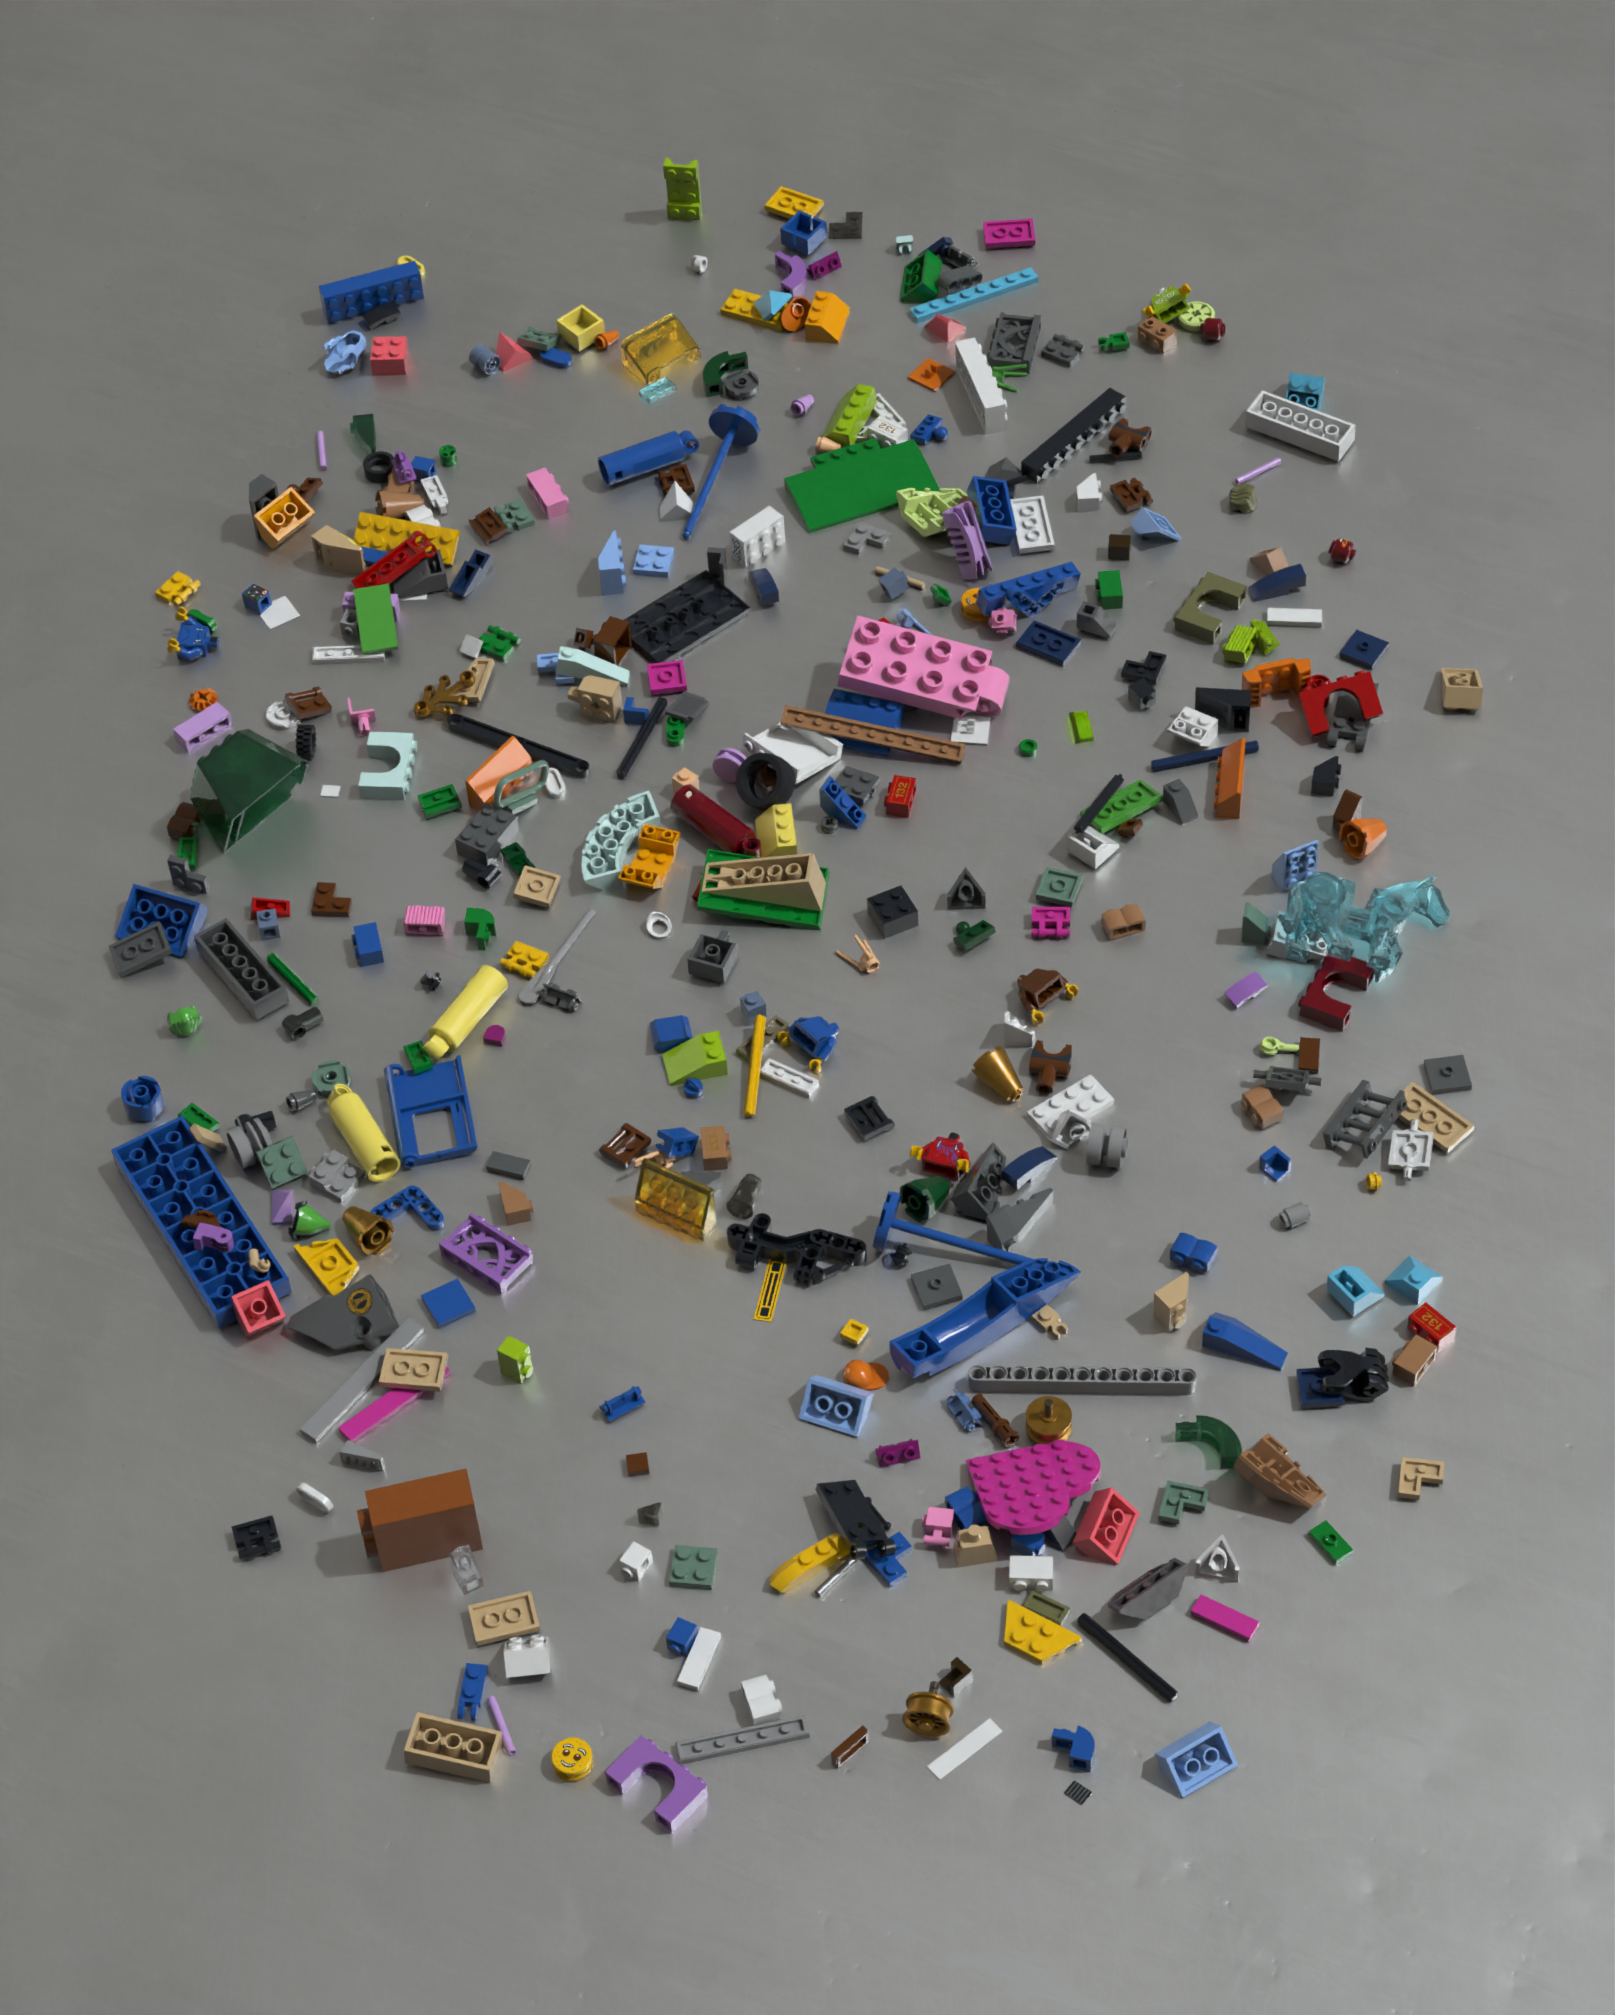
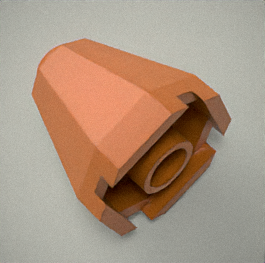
M1355 818L1340 825L1339 840L1345 844L1343 846L1344 852L1354 859H1358L1370 854L1385 838L1387 828L1380 819Z

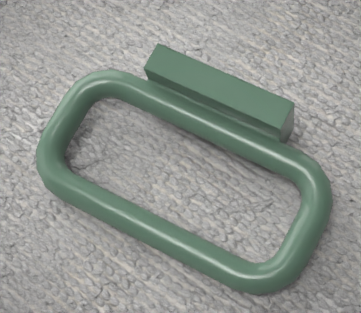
M537 761L501 778L494 792L493 803L495 807L512 814H517L536 805L538 797L533 794L540 791L547 781L549 771L547 761ZM541 768L540 779L537 784L501 800L502 790L507 783Z

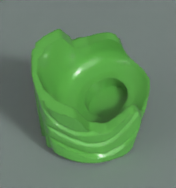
M190 1005V1008H180L175 1013L169 1012L167 1015L169 1030L177 1036L180 1035V1037L192 1035L200 1026L202 1017L193 1005Z

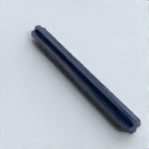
M1258 741L1245 742V754L1259 750ZM1227 746L1152 760L1151 768L1153 771L1215 760L1218 757H1222V751Z

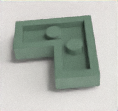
M1168 1480L1158 1520L1179 1524L1184 1507L1205 1511L1209 1489Z

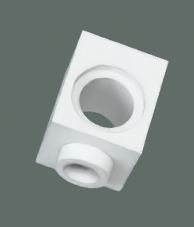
M633 1541L619 1560L622 1574L627 1578H634L639 1581L653 1563L652 1551Z

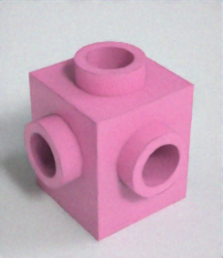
M998 608L992 611V617H989V627H992L993 631L998 635L1016 632L1017 615L1014 610Z

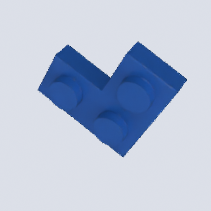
M900 1531L888 1538H892L895 1542L896 1552L893 1556L882 1557L878 1547L875 1546L867 1551L865 1558L889 1587L907 1577V1571L898 1562V1559L911 1552L912 1545Z

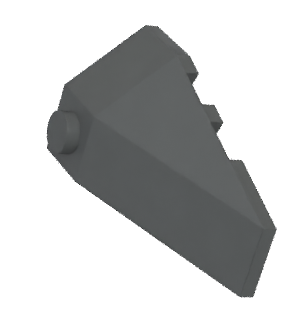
M992 1143L958 1185L950 1199L962 1214L986 1221L989 1214L999 1209L998 1194L1002 1192L1000 1179L1002 1177V1169L1005 1168L1006 1156L995 1143Z
M1048 1188L1035 1193L1026 1201L1023 1199L1017 1200L1016 1205L1013 1206L1009 1204L1004 1205L987 1216V1241L993 1247L1008 1252L1015 1250L1053 1203V1189Z

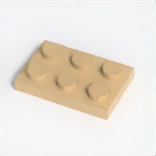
M386 1348L379 1386L441 1392L448 1354L445 1352Z
M531 1590L468 1605L477 1646L540 1631Z

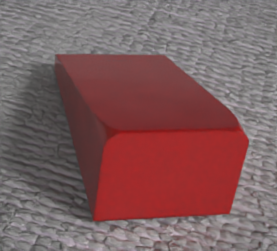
M252 897L250 920H258L257 911L269 909L276 910L277 918L290 917V901Z

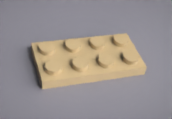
M1414 1082L1403 1090L1407 1100V1107L1398 1118L1409 1126L1411 1119L1414 1118V1123L1415 1119H1418V1130L1433 1132V1143L1447 1154L1474 1131L1473 1124Z

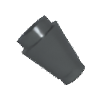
M313 1089L293 1092L286 1096V1103L290 1111H299L317 1100Z

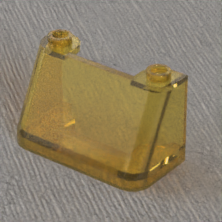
M669 314L632 334L621 345L623 367L647 388L659 381L662 368L684 356L689 362H694L701 358L699 346L674 314Z

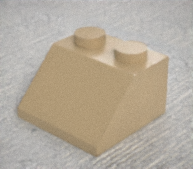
M1187 1272L1154 1292L1153 1316L1168 1332L1175 1328H1180L1186 1320L1189 1274Z

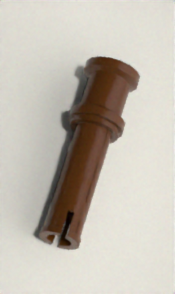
M981 1393L976 1394L972 1398L971 1403L990 1423L993 1433L1003 1440V1445L1005 1447L1013 1446L1019 1440L1020 1435L1009 1426V1421L1001 1418Z

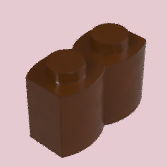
M186 802L180 803L175 815L171 817L167 825L169 837L179 839V837L196 836L198 827L204 823L206 818L203 806Z

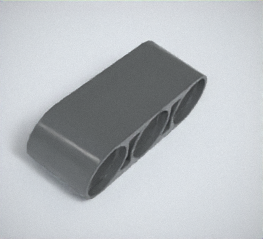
M970 265L941 273L937 278V285L948 293H955L979 285L983 275Z

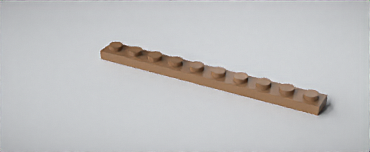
M787 705L784 706L781 725L956 763L962 762L965 744Z

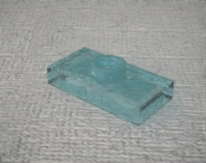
M666 376L640 390L639 396L648 404H651L676 391L677 385Z

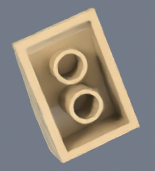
M1441 668L1443 706L1449 710L1465 708L1468 711L1481 709L1483 686L1478 669Z

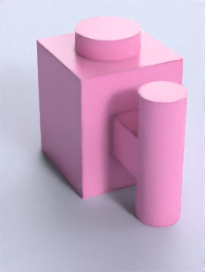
M928 1507V1513L923 1515L922 1527L926 1528L924 1544L950 1546L954 1526V1509Z

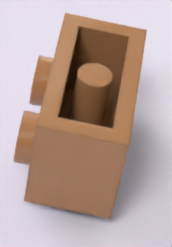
M1151 315L1138 325V339L1161 353H1165L1177 343V330Z

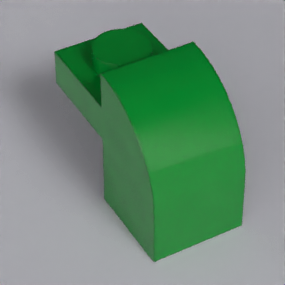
M467 908L464 920L466 934L477 935L478 950H486L487 943L491 941V936H496L494 917L485 909Z

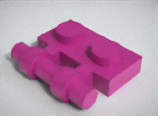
M1032 907V926H1039V929H1032V936H1039V938H1045V936H1057V938L1070 936V929H1062V926L1070 927V907ZM1045 926H1057V929H1045Z

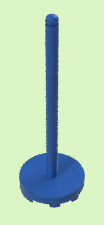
M721 404L710 415L709 426L713 433L722 439L723 442L682 533L685 539L691 537L730 445L748 446L755 443L761 429L756 422L757 418L740 406L733 408Z
M889 1191L872 1246L878 1251L885 1252L892 1229H897L1016 1265L1032 1260L1029 1257L895 1219L901 1193Z

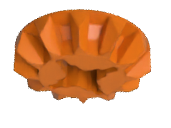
M203 687L201 690L195 689V693L190 694L189 699L190 706L197 711H203L218 702L216 691H212L210 688L205 690Z

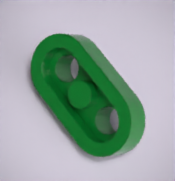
M191 609L186 614L187 617L190 616L198 623L209 627L210 635L217 630L216 620L204 615L199 610Z
M670 716L666 721V742L672 747H678L685 741V721Z

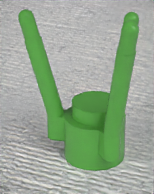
M1027 365L994 366L991 368L992 376L996 377L997 386L1017 392L1018 389L1000 381H1003L1005 376H1027V373L1005 372L1004 370L1025 368Z

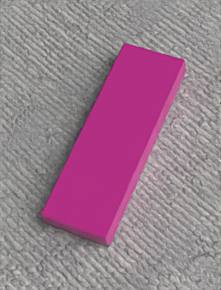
M1202 1594L1191 1609V1615L1250 1642L1259 1626V1621Z

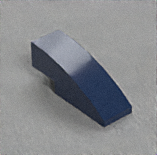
M475 549L470 560L465 561L449 592L462 597H466L471 593L492 566L494 560L491 555Z
M1301 564L1289 566L1260 579L1248 587V590L1254 602L1288 595L1289 589L1306 586V574Z
M766 568L749 571V577L761 604L766 605L779 602V591L770 572Z
M1043 1146L1032 1149L1002 1169V1180L1018 1190L1027 1181L1030 1183L1034 1181L1057 1160V1156Z

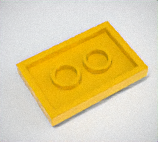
M780 186L764 207L765 211L789 219L799 210L811 215L813 218L824 206L823 200Z

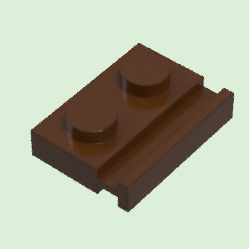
M490 507L476 515L475 519L468 520L472 528L487 545L491 540L495 541L508 532L507 527Z

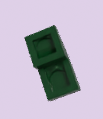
M517 842L500 850L504 859L518 878H520L525 865L535 868L534 864L526 857L524 849Z

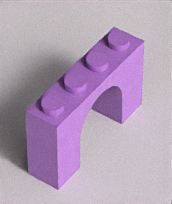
M640 1735L605 1771L606 1782L623 1795L639 1778L646 1774L661 1773L671 1778L675 1784L674 1788L654 1809L656 1822L673 1833L708 1797L707 1784L702 1778L693 1776L685 1765L676 1763L668 1752L665 1751L663 1753L658 1749L654 1741L651 1739L647 1740Z

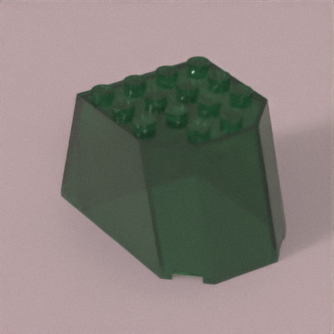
M250 729L239 730L233 735L229 734L221 745L214 746L210 754L206 757L202 756L197 761V767L194 771L195 776L192 780L193 785L190 789V800L220 851L224 854L292 797L290 792L297 783L302 784L305 780L309 762Z

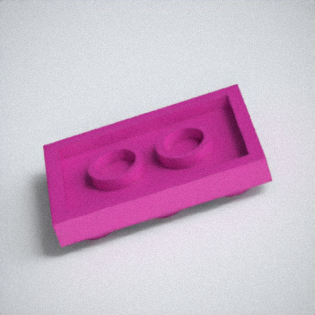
M1033 218L983 222L986 249L1035 245Z

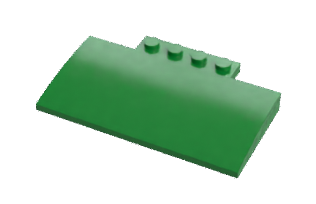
M872 438L812 456L810 460L814 469L784 478L785 490L809 533L898 507L899 504L896 497V491L915 488V491H924V488H930V491H939L935 478L914 439L881 449L877 440Z

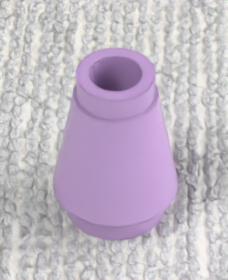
M808 394L794 400L790 407L792 413L796 416L804 415L814 403V398Z

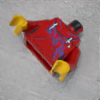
M953 1132L949 1134L948 1138L936 1137L933 1142L928 1143L922 1148L912 1146L909 1157L915 1156L918 1161L922 1158V1171L954 1180H959L961 1170L968 1173L971 1166L968 1152L964 1150V1144L959 1142L960 1136Z

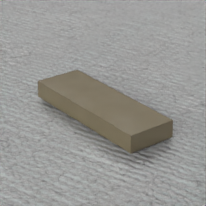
M777 1015L765 1025L762 1053L778 1040L779 1032H787V1028L790 1027L789 1023ZM752 1036L736 1049V1054L750 1062Z

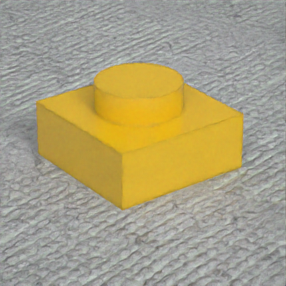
M850 1318L840 1332V1338L858 1346L868 1333V1326Z

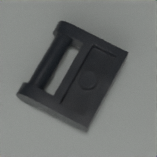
M870 1096L844 1109V1114L864 1141L883 1131H890L895 1127L893 1120L889 1119L878 1105V1100L875 1096ZM867 1108L874 1111L881 1121L880 1123H877Z

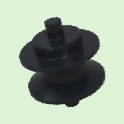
M907 1243L893 1246L896 1252L891 1253L890 1257L896 1266L909 1263L906 1257L911 1256L912 1252L907 1247Z

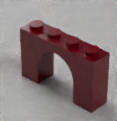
M1332 949L1329 956L1326 955L1324 957L1322 968L1317 969L1313 983L1310 982L1308 984L1306 995L1301 996L1299 1000L1300 1016L1343 1032L1351 1018L1352 1006L1330 998L1323 990L1334 983H1346L1367 991L1374 979L1375 965Z

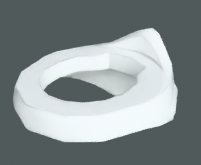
M654 911L650 913L646 922L648 933L654 938H666L672 930L670 919L661 912ZM660 921L667 926V931L663 934H657L653 931L652 924Z

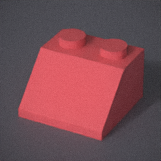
M269 1280L231 1296L237 1320L246 1338L283 1323L286 1318Z

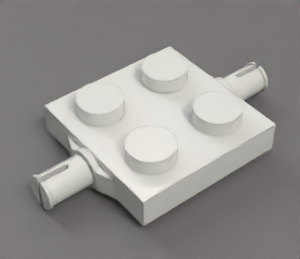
M1414 1118L1410 1120V1129L1403 1131L1393 1130L1388 1167L1389 1169L1404 1170L1402 1178L1404 1181H1407V1179L1411 1181L1412 1171H1429L1434 1135L1433 1132L1418 1130L1419 1120L1415 1119L1414 1123Z

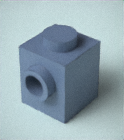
M895 567L878 579L883 592L892 600L909 589L908 577L903 571L899 572Z
M276 910L257 911L261 940L280 938Z
M758 991L740 997L741 1013L749 1026L754 1024V1019L759 1014L767 1019L766 1003Z

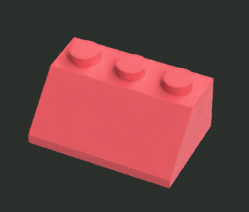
M1112 1487L1095 1491L1073 1540V1544L1086 1556L1117 1565L1140 1512Z

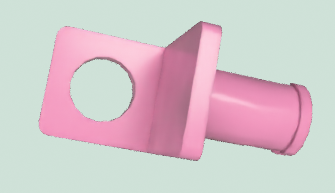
M347 698L352 725L358 724L359 735L365 736V729L366 736H368L369 731L371 732L369 722L376 721L374 709L352 712L351 700Z

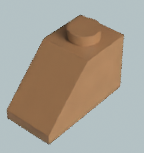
M1281 547L1264 550L1250 558L1251 562L1266 576L1289 567Z
M499 1182V1191L507 1225L531 1221L530 1213L534 1212L532 1201H527L526 1193L504 1182Z

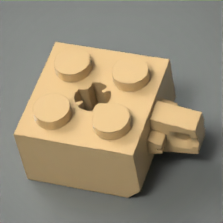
M589 675L583 678L579 687H571L568 692V699L579 703L581 715L615 722L622 709L619 681Z

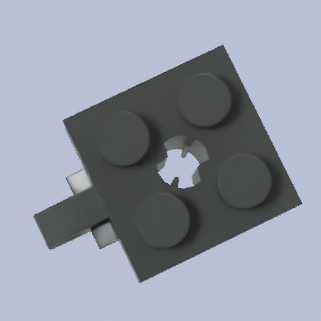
M722 930L717 938L703 934L699 936L687 958L689 974L725 983L739 956L738 944L729 942V931Z

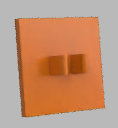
M927 358L908 376V379L935 392L955 373V370Z

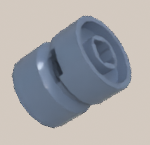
M479 344L470 352L469 361L477 368H480L485 374L491 375L499 369L501 358L486 346Z

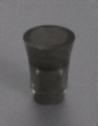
M746 1174L733 1196L727 1202L726 1207L730 1214L741 1219L752 1217L762 1185L760 1178L754 1174Z

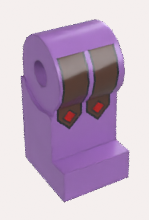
M199 1223L193 1236L195 1249L203 1250L204 1246L226 1253L234 1248L233 1236L230 1230Z

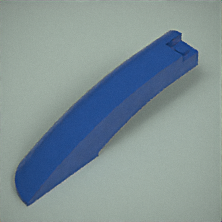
M1048 1258L1028 1260L991 1277V1280L973 1295L940 1317L891 1340L889 1349L892 1360L899 1371L905 1369L913 1378L925 1372L928 1376L944 1370L980 1351L1023 1323L1081 1275V1271L1059 1260V1263L1048 1261Z

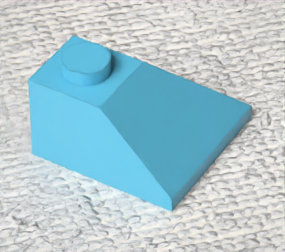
M1409 1255L1385 1280V1283L1418 1305L1443 1279V1276Z

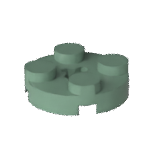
M325 1061L318 1065L315 1073L313 1071L311 1076L312 1084L320 1096L326 1097L330 1095L336 1084H344L349 1087L351 1073L348 1066L340 1064L339 1061ZM330 1076L335 1078L334 1080H328Z

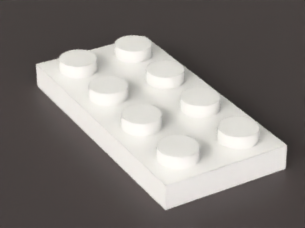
M1043 495L1010 499L1017 529L1015 536L1019 554L1054 550L1055 544Z
M1090 1074L1027 1111V1117L1050 1140L1060 1115L1066 1110L1071 1109L1090 1119L1114 1105L1115 1099Z

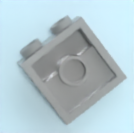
M334 1149L330 1153L326 1152L321 1158V1163L317 1167L313 1166L308 1173L310 1186L341 1203L366 1177L364 1170L351 1164L348 1157Z

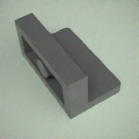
M708 547V570L714 577L721 578V583L726 585L728 574L726 548Z

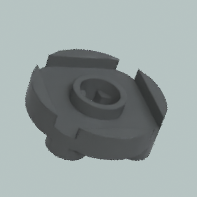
M736 370L726 377L725 390L735 400H742L759 391L758 377L751 371L743 373V370Z

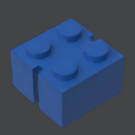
M799 210L780 228L781 244L792 249L796 248V251L809 255L827 238L826 221L816 217L812 218L811 215Z

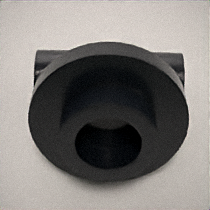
M427 971L420 979V983L428 985L429 990L437 989L441 982V978H439L440 973L436 972L433 974V972Z

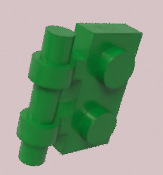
M489 625L487 631L492 634L483 633L479 640L483 641L480 652L504 662L514 651V646L511 644L515 643L518 645L521 638L517 637L515 633L503 631L501 627Z

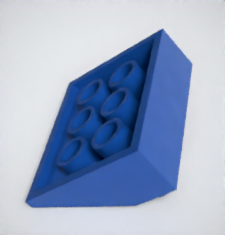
M834 688L825 714L900 730L904 721V704ZM832 736L841 742L843 748L883 757H888L891 748Z
M133 884L115 937L118 939L126 938L160 921L172 949V954L184 957L194 941V935L198 934L202 928L209 908L192 900Z

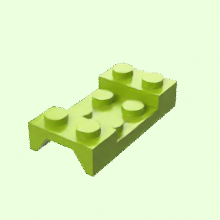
M665 157L663 171L667 186L668 217L700 220L702 203L698 160H693L687 165L673 164L669 158Z

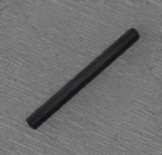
M659 697L617 769L618 777L625 778L667 706L666 698Z
M1122 774L1115 775L1076 823L1074 826L1076 834L1084 833L1124 782Z
M1082 1613L1078 1617L1077 1622L1164 1698L1169 1702L1177 1698V1690L1089 1615Z

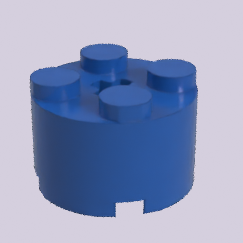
M138 1076V1079L133 1081L130 1079L123 1085L121 1096L126 1115L136 1121H145L147 1123L154 1121L155 1117L161 1113L164 1107V1100L158 1082L149 1076Z

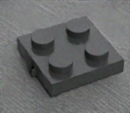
M846 766L835 781L854 802L864 805L867 799L874 795L875 788L880 782V777Z

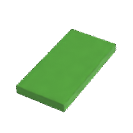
M389 584L353 589L363 655L397 650L398 642Z
M1140 779L1117 791L1090 825L1103 834L1162 802L1163 796ZM1088 808L1080 811L1081 817L1088 810Z

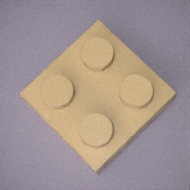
M525 865L513 893V898L550 908L561 876Z

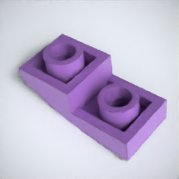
M1255 971L1238 981L1224 993L1238 1009L1251 997L1255 998L1268 987V984Z

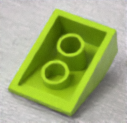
M719 1030L699 1034L662 1054L670 1086L684 1084L688 1077L704 1080L728 1075L727 1061Z

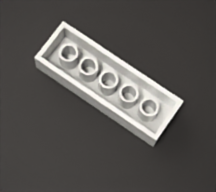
M975 337L956 341V369L985 434L1006 430V422H1008L1005 412L1008 409L1006 399L1002 398L1001 388L997 387L996 377L992 376L991 366L987 365L986 355L982 354L981 344L977 343Z
M1263 390L1247 409L1245 427L1336 461L1342 458L1355 440V424Z

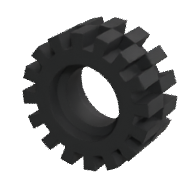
M298 725L295 739L298 758H314L317 739L314 725Z

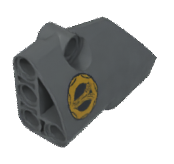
M369 1274L336 1295H326L292 1315L286 1328L309 1336L337 1351L362 1343L367 1349H373L379 1345L381 1336L385 1337L398 1329L399 1324L386 1293L373 1276Z

